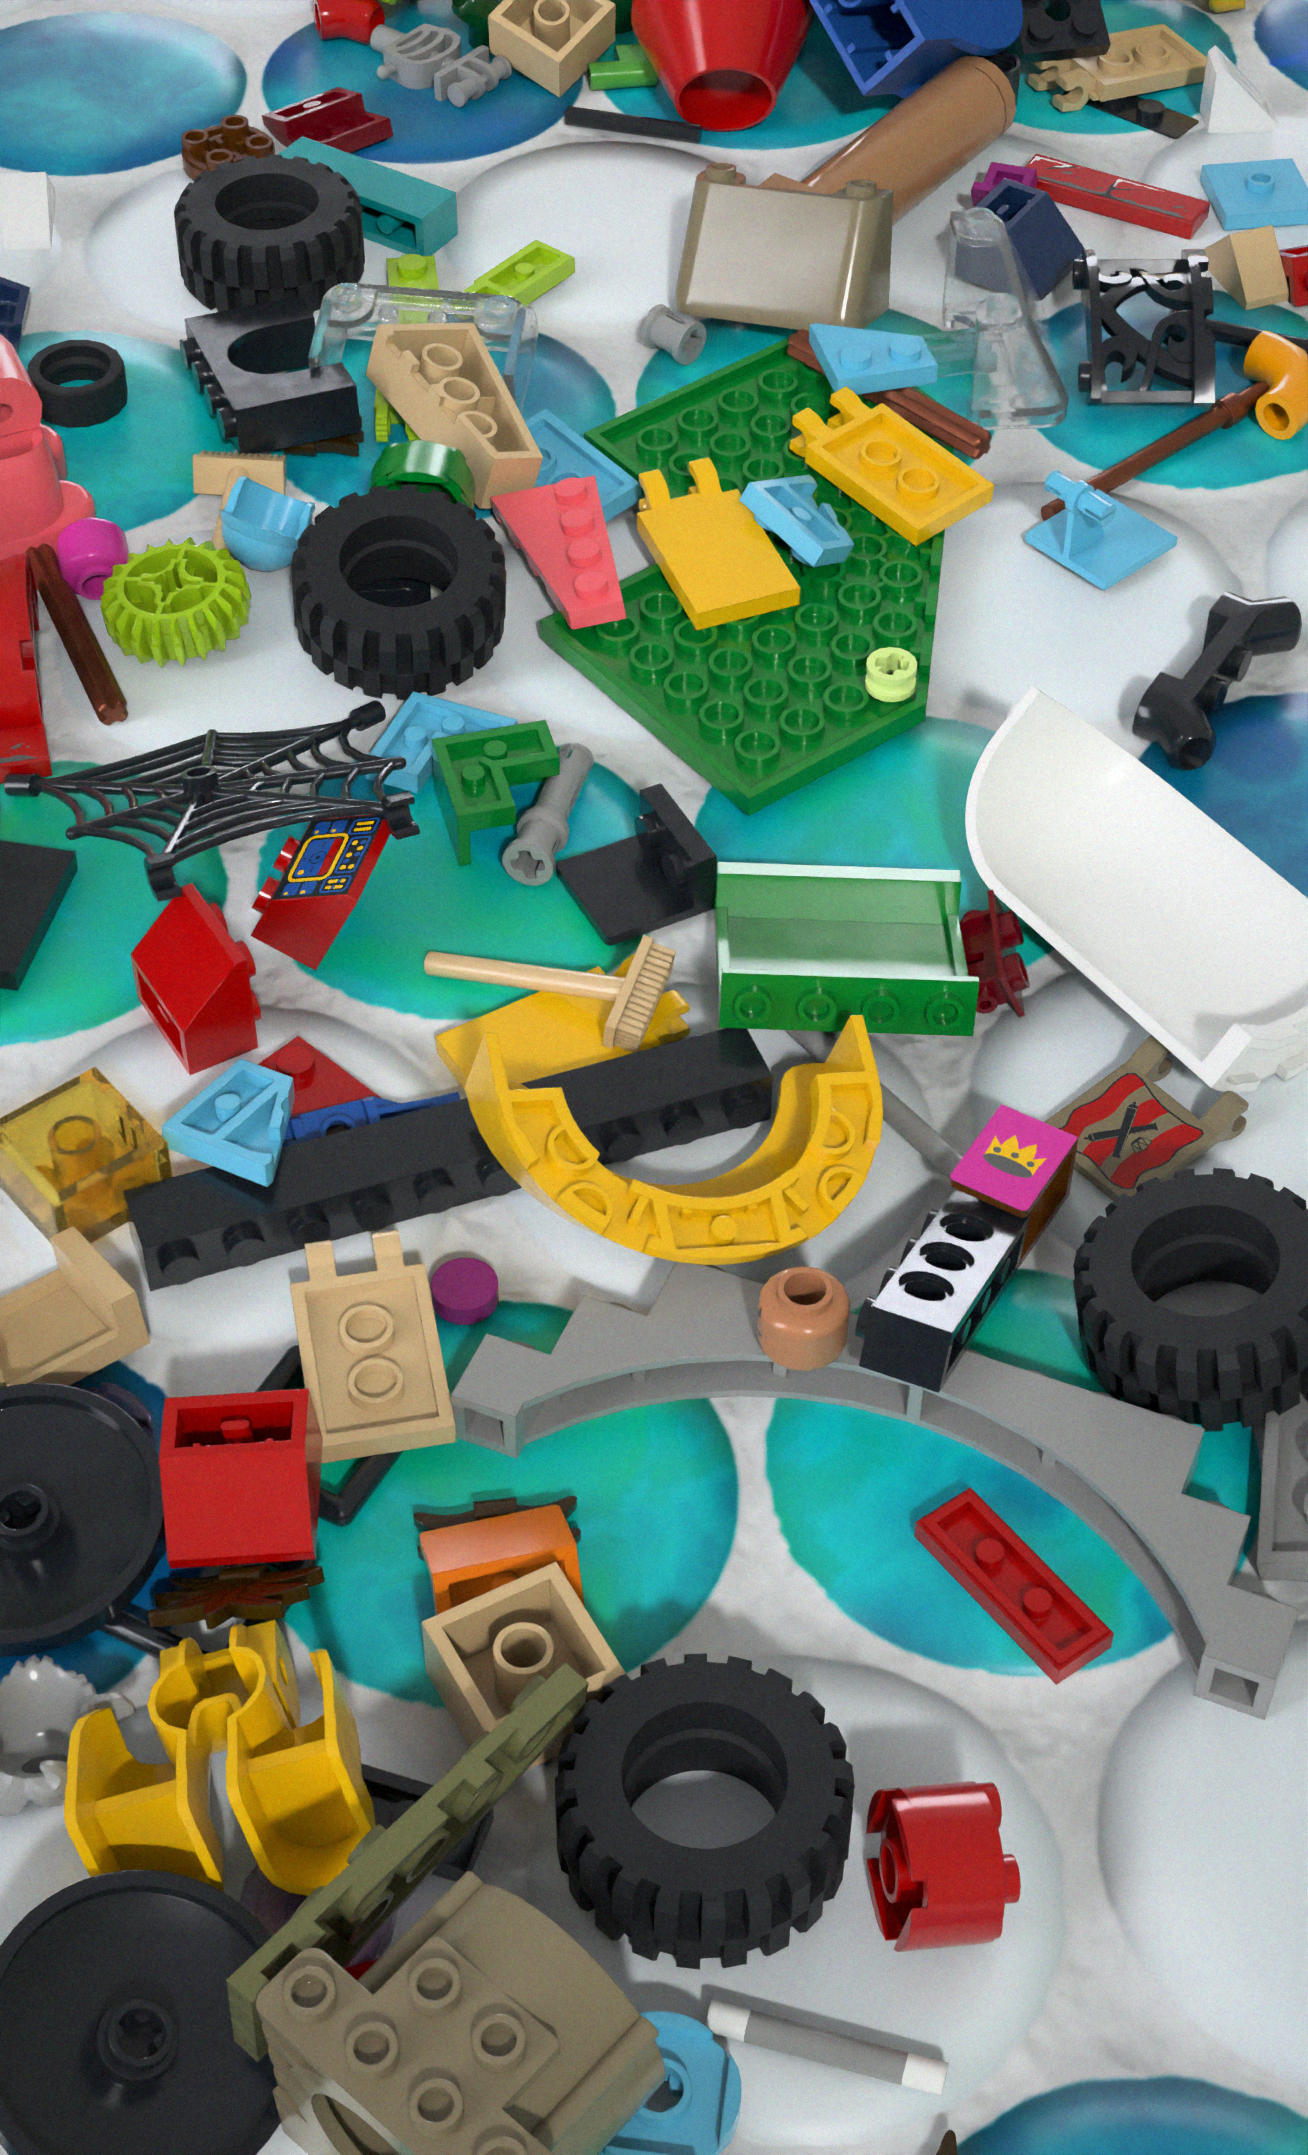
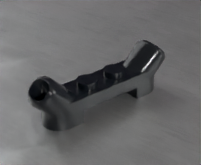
M1228 591L1224 592L1209 610L1202 654L1182 679L1163 672L1159 673L1144 693L1138 705L1132 725L1133 735L1159 745L1168 764L1173 769L1187 771L1202 767L1213 756L1216 747V733L1207 718V714L1219 711L1226 698L1228 687L1233 681H1242L1248 671L1252 657L1287 652L1295 648L1302 628L1301 613L1297 604L1286 596L1253 601Z

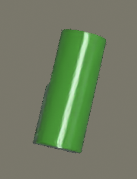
M640 44L615 45L614 61L587 64L590 91L656 86L658 84V76Z

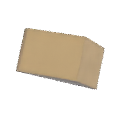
M1273 225L1229 234L1203 249L1209 261L1208 271L1245 311L1288 301L1289 288Z

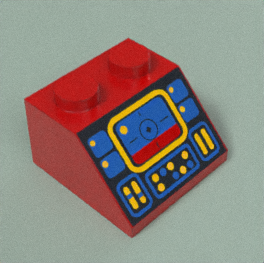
M369 814L311 821L300 841L289 835L272 867L282 872L279 881L268 876L251 907L261 913V916L250 936L316 971L358 902L391 834L386 825L384 815Z

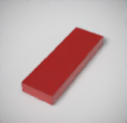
M971 1487L916 1521L914 1537L1056 1685L1111 1648L1114 1633Z

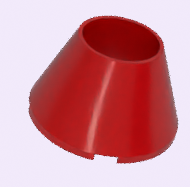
M632 0L631 5L633 32L677 112L686 122L702 125L703 130L714 132H733L747 129L769 116L804 45L814 19V8L809 0Z

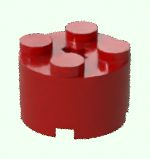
M967 1781L879 1789L874 1793L868 1809L866 1834L881 1832L879 1858L867 1859V1874L872 1905L880 1932L885 1941L897 1940L893 1950L905 1952L986 1944L1001 1937L1005 1904L1017 1903L1019 1901L1021 1882L1019 1867L1015 1857L1012 1854H1003L998 1830L1001 1825L1002 1808L1000 1795L994 1783Z

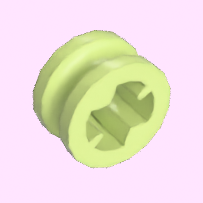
M887 647L880 648L869 655L866 662L865 688L873 698L884 702H898L909 698L915 692L917 661L910 652L901 648Z

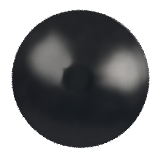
M27 1383L0 1388V1657L25 1656L50 1651L78 1641L111 1621L128 1606L146 1584L160 1559L166 1542L159 1458L147 1434L130 1415L111 1401L95 1393L62 1384Z
M124 1870L87 1878L60 1890L30 1911L14 1927L0 1946V2144L8 2155H257L282 2121L279 2118L272 2092L278 2084L275 2079L274 2065L270 2060L269 2052L257 2062L234 2041L226 1980L273 1937L263 1924L243 1905L215 1887L188 1876L156 1870Z

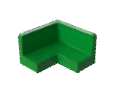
M546 720L431 739L434 790L458 865L471 864V831L516 824V806L509 786L544 781L550 776L560 775L559 755Z

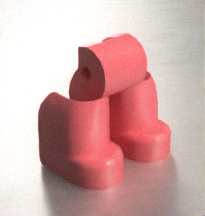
M0 335V561L16 554H25L30 546L38 548L43 543L50 545L58 558L56 545L59 534L68 525L82 518H96L94 500L92 495L82 485L66 481L68 471L62 439L54 429L40 423L42 401L13 345L2 335Z

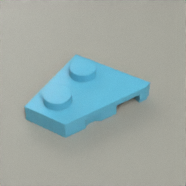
M819 323L810 324L809 343L834 393L844 387H848L856 395L937 383L938 364L922 336Z
M240 1058L161 1126L164 1147L268 1187L274 1180L295 1100L293 1077Z

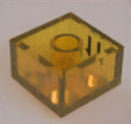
M96 1067L0 1118V1187L50 1243V1237L72 1226L89 1243L94 1242L128 1222L123 1190L173 1177L168 1143Z

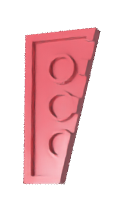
M595 475L584 478H566L555 484L490 497L495 517L500 524H505L510 539L517 549H522L527 557L528 566L536 577H541L545 583L547 594L572 630L626 619Z

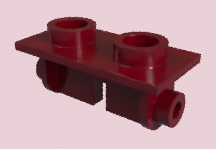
M989 890L987 891L989 909L984 911H968L959 922L968 975L979 977L976 1012L990 1013L998 1005L1011 1002L1018 1016L1021 1017L1025 1015L1022 990L1030 987L1024 961L1020 953H1016V946L1024 944L1022 929L1015 912L1012 909L1004 912L994 891Z

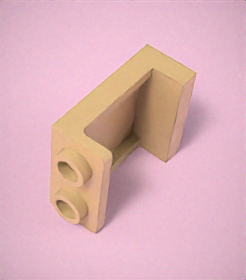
M74 1226L50 1237L59 1269L0 1298V1388L27 1383H50L69 1386L150 1343L136 1291Z

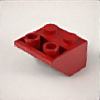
M190 883L181 887L183 896L172 898L130 955L137 998L189 1075H193L258 1048L255 1021L261 1019V1010L250 986V977L256 975V967L247 945L242 940L234 942L228 933L227 923L219 906L215 902L207 904L194 884Z
M309 1388L165 1398L159 1465L167 1560L170 1569L316 1559L323 1438Z

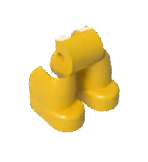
M276 1620L245 1627L242 1623L235 1624L230 1628L229 1648L204 1655L197 1642L191 1637L182 1639L179 1642V1646L160 1651L159 1679L152 1686L147 1707L151 1721L170 1759V1763H139L127 1750L111 1707L94 1710L78 1719L70 1733L64 1819L68 1834L90 1878L124 1870H156L188 1876L224 1892L223 1850L210 1816L211 1754L226 1750V1789L229 1802L256 1862L267 1879L275 1886L289 1893L309 1896L322 1885L326 1887L349 1865L347 1860L351 1852L376 1825L373 1802L362 1778L357 1724L327 1650L318 1649L309 1653L323 1690L324 1714L312 1723L299 1727L301 1711L295 1672L284 1636Z

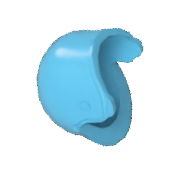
M241 476L233 486L224 510H219L222 520V537L225 545L233 557L249 569L265 572L282 570L291 565L293 552L298 548V539L304 529L313 524L312 517L315 511V503H307L288 497L250 480L246 476Z

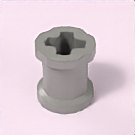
M658 304L651 308L643 320L640 329V340L644 343V346L650 349L661 348L671 353L676 362L682 365H690L698 358L704 348L706 328L696 320L686 322L674 316L669 307Z

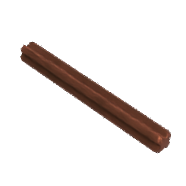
M799 329L796 334H791L787 341L789 343L787 350L789 356L826 376L809 343V331ZM910 387L860 394L861 397L876 405L885 404L913 426L972 459H979L983 454H987L991 448L992 435L988 430Z
M45 543L41 544L38 548L30 546L25 554L30 557L36 587L99 721L108 726L115 721L123 722L129 714L126 709L127 701L71 585L61 576L59 561L54 549Z

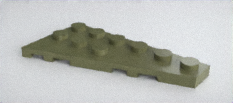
M564 1663L547 1680L541 1675L533 1678L510 1707L511 1714L491 1732L486 1731L481 1734L465 1751L459 1762L388 1829H385L381 1824L371 1829L351 1852L347 1860L349 1865L326 1887L322 1885L314 1890L298 1907L290 1921L226 1980L234 2041L253 2059L259 2062L268 2052V2043L264 2038L262 2030V2020L256 2008V1998L259 1992L291 1960L307 1948L321 1949L344 1969L584 1707L589 1682L567 1663Z

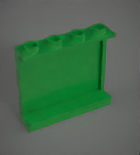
M717 862L714 923L719 1028L842 1032L851 1015H863L867 1033L973 1036L979 977L968 975L958 917L962 884L960 870Z

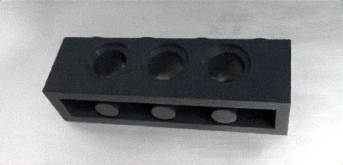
M957 1190L953 1191L940 1211L931 1209L923 1224L920 1239L911 1237L908 1240L899 1268L890 1266L882 1280L878 1297L868 1296L863 1303L855 1329V1335L864 1339L859 1366L939 1393L1017 1273L1030 1214L1025 1218H1020Z

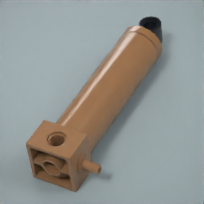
M1005 51L991 56L978 55L976 57L967 55L955 59L801 182L774 173L758 186L832 195L846 188L848 181H874L877 183L876 188L894 190L892 226H894L1009 129L1016 113L1021 60L1016 55Z

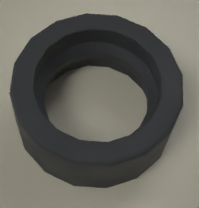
M67 340L59 342L37 352L28 363L27 373L42 401L41 418L50 424L67 428L88 427L100 424L118 415L127 403L128 389L124 361L117 350L105 343L92 340ZM74 380L96 381L80 387L59 386Z

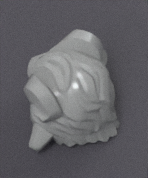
M33 1655L25 1660L24 1664L17 1661L13 1665L10 1674H5L0 1682V1816H17L25 1804L32 1801L39 1807L62 1805L65 1800V1787L67 1784V1757L70 1733L77 1720L94 1710L111 1707L118 1724L134 1716L136 1709L133 1702L121 1693L96 1694L95 1688L92 1683H88L84 1674L77 1675L73 1670L65 1671L60 1664H54L51 1657L44 1656L40 1661Z

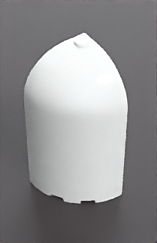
M1032 685L1025 696L1010 708L1005 722L986 746L974 770L968 789L965 810L966 838L973 863L990 890L994 891V894L1212 1089L1222 1092H1251L1257 1090L1262 1078L1277 1074L1285 1081L1307 1070L1308 898L1141 761L1076 713Z

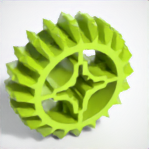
M189 537L182 544H173L169 538L164 546L154 548L147 544L146 552L140 555L128 553L127 564L114 565L113 576L103 581L104 591L103 595L100 596L102 602L100 609L107 633L112 637L113 643L122 649L124 656L135 655L140 664L155 659L162 668L171 660H178L183 667L189 658L199 657L206 661L208 651L212 649L225 651L226 640L240 638V627L249 623L248 614L251 608V592L245 572L240 567L239 560H234L230 556L228 549L216 550L211 541H206L197 546L193 539Z

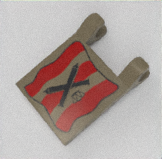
M1152 1035L1138 1047L1126 1063L1044 1122L1078 1137L1074 1169L1112 1201L1123 1193L1129 1197L1137 1193L1136 1187L1140 1183L1157 1177L1160 1182L1171 1179L1175 1171L1183 1170L1218 1142L1231 1140L1240 1135L1245 1130L1247 1123L1241 1114L1248 1110L1249 1103L1233 1091H1228L1220 1096L1200 1120L1153 1083L1166 1077L1171 1072L1173 1063L1166 1057L1171 1052Z

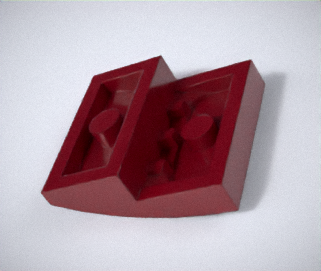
M340 87L262 115L266 128L286 148L303 136L350 153L394 136L389 117L366 112L362 93Z

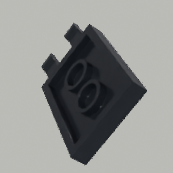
M0 841V988L19 990L78 870L75 852Z

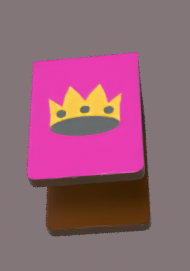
M1001 1104L950 1174L949 1184L959 1191L1017 1217L1025 1218L1030 1214L1018 1266L1020 1267L1070 1195L1078 1137Z

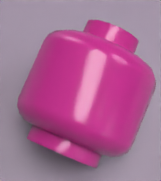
M86 517L68 525L59 534L56 545L62 578L71 585L74 593L90 600H101L100 596L103 595L104 591L103 581L113 576L114 565L127 564L129 550L125 533L116 523L104 518Z

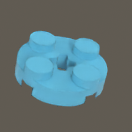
M669 2011L639 2013L640 2016L648 2019L659 2033L655 2042L664 2062L665 2081L669 2082L670 2095L680 2097L681 2100L677 2105L668 2106L666 2111L663 2112L648 2110V2106L645 2103L598 2155H720L731 2142L740 2117L741 2077L732 2055L730 2054L728 2058L724 2049L713 2040V2032L692 2017Z

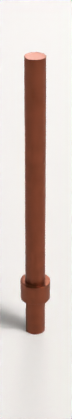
M1260 381L1238 394L1232 392L1216 400L1215 403H1212L1209 411L1086 482L1092 485L1095 490L1099 489L1106 494L1215 430L1219 428L1229 429L1243 421L1247 416V412L1256 407L1257 400L1269 391V386L1265 382ZM1056 498L1041 508L1042 519L1046 521L1066 509L1065 502Z

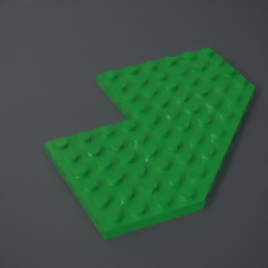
M789 337L584 432V439L638 482L640 473L659 469L666 481L670 499L688 495V487L696 486L694 478L689 472V462L707 457L710 458L717 471L722 492L738 489L742 495L749 482L810 475L818 484L812 495L817 506L819 507L822 502L830 504L837 515L838 523L846 530L854 543L846 560L841 563L818 567L808 566L793 556L791 547L781 537L763 528L800 586L799 605L696 630L656 563L619 581L626 619L574 630L570 628L560 611L540 620V637L748 816L925 721L945 536L944 529L915 546L805 463V457H801L789 449L790 440L803 434L792 424L793 415L809 407L827 425L829 418L840 413V410L830 403L831 394L834 391L827 377L789 356L787 352ZM917 386L910 387L918 391L919 393L927 396L928 398L936 401L931 396L926 394L924 391L919 389ZM857 395L862 401V403L870 409L877 406L876 404L868 401L860 395ZM920 430L925 435L934 440L936 443H938L940 446H942L951 454H953L954 448ZM641 488L642 496L645 497V493ZM894 647L906 650L915 657L917 661L915 692L909 698L898 702H884L873 698L865 688L866 662L872 652L880 648Z

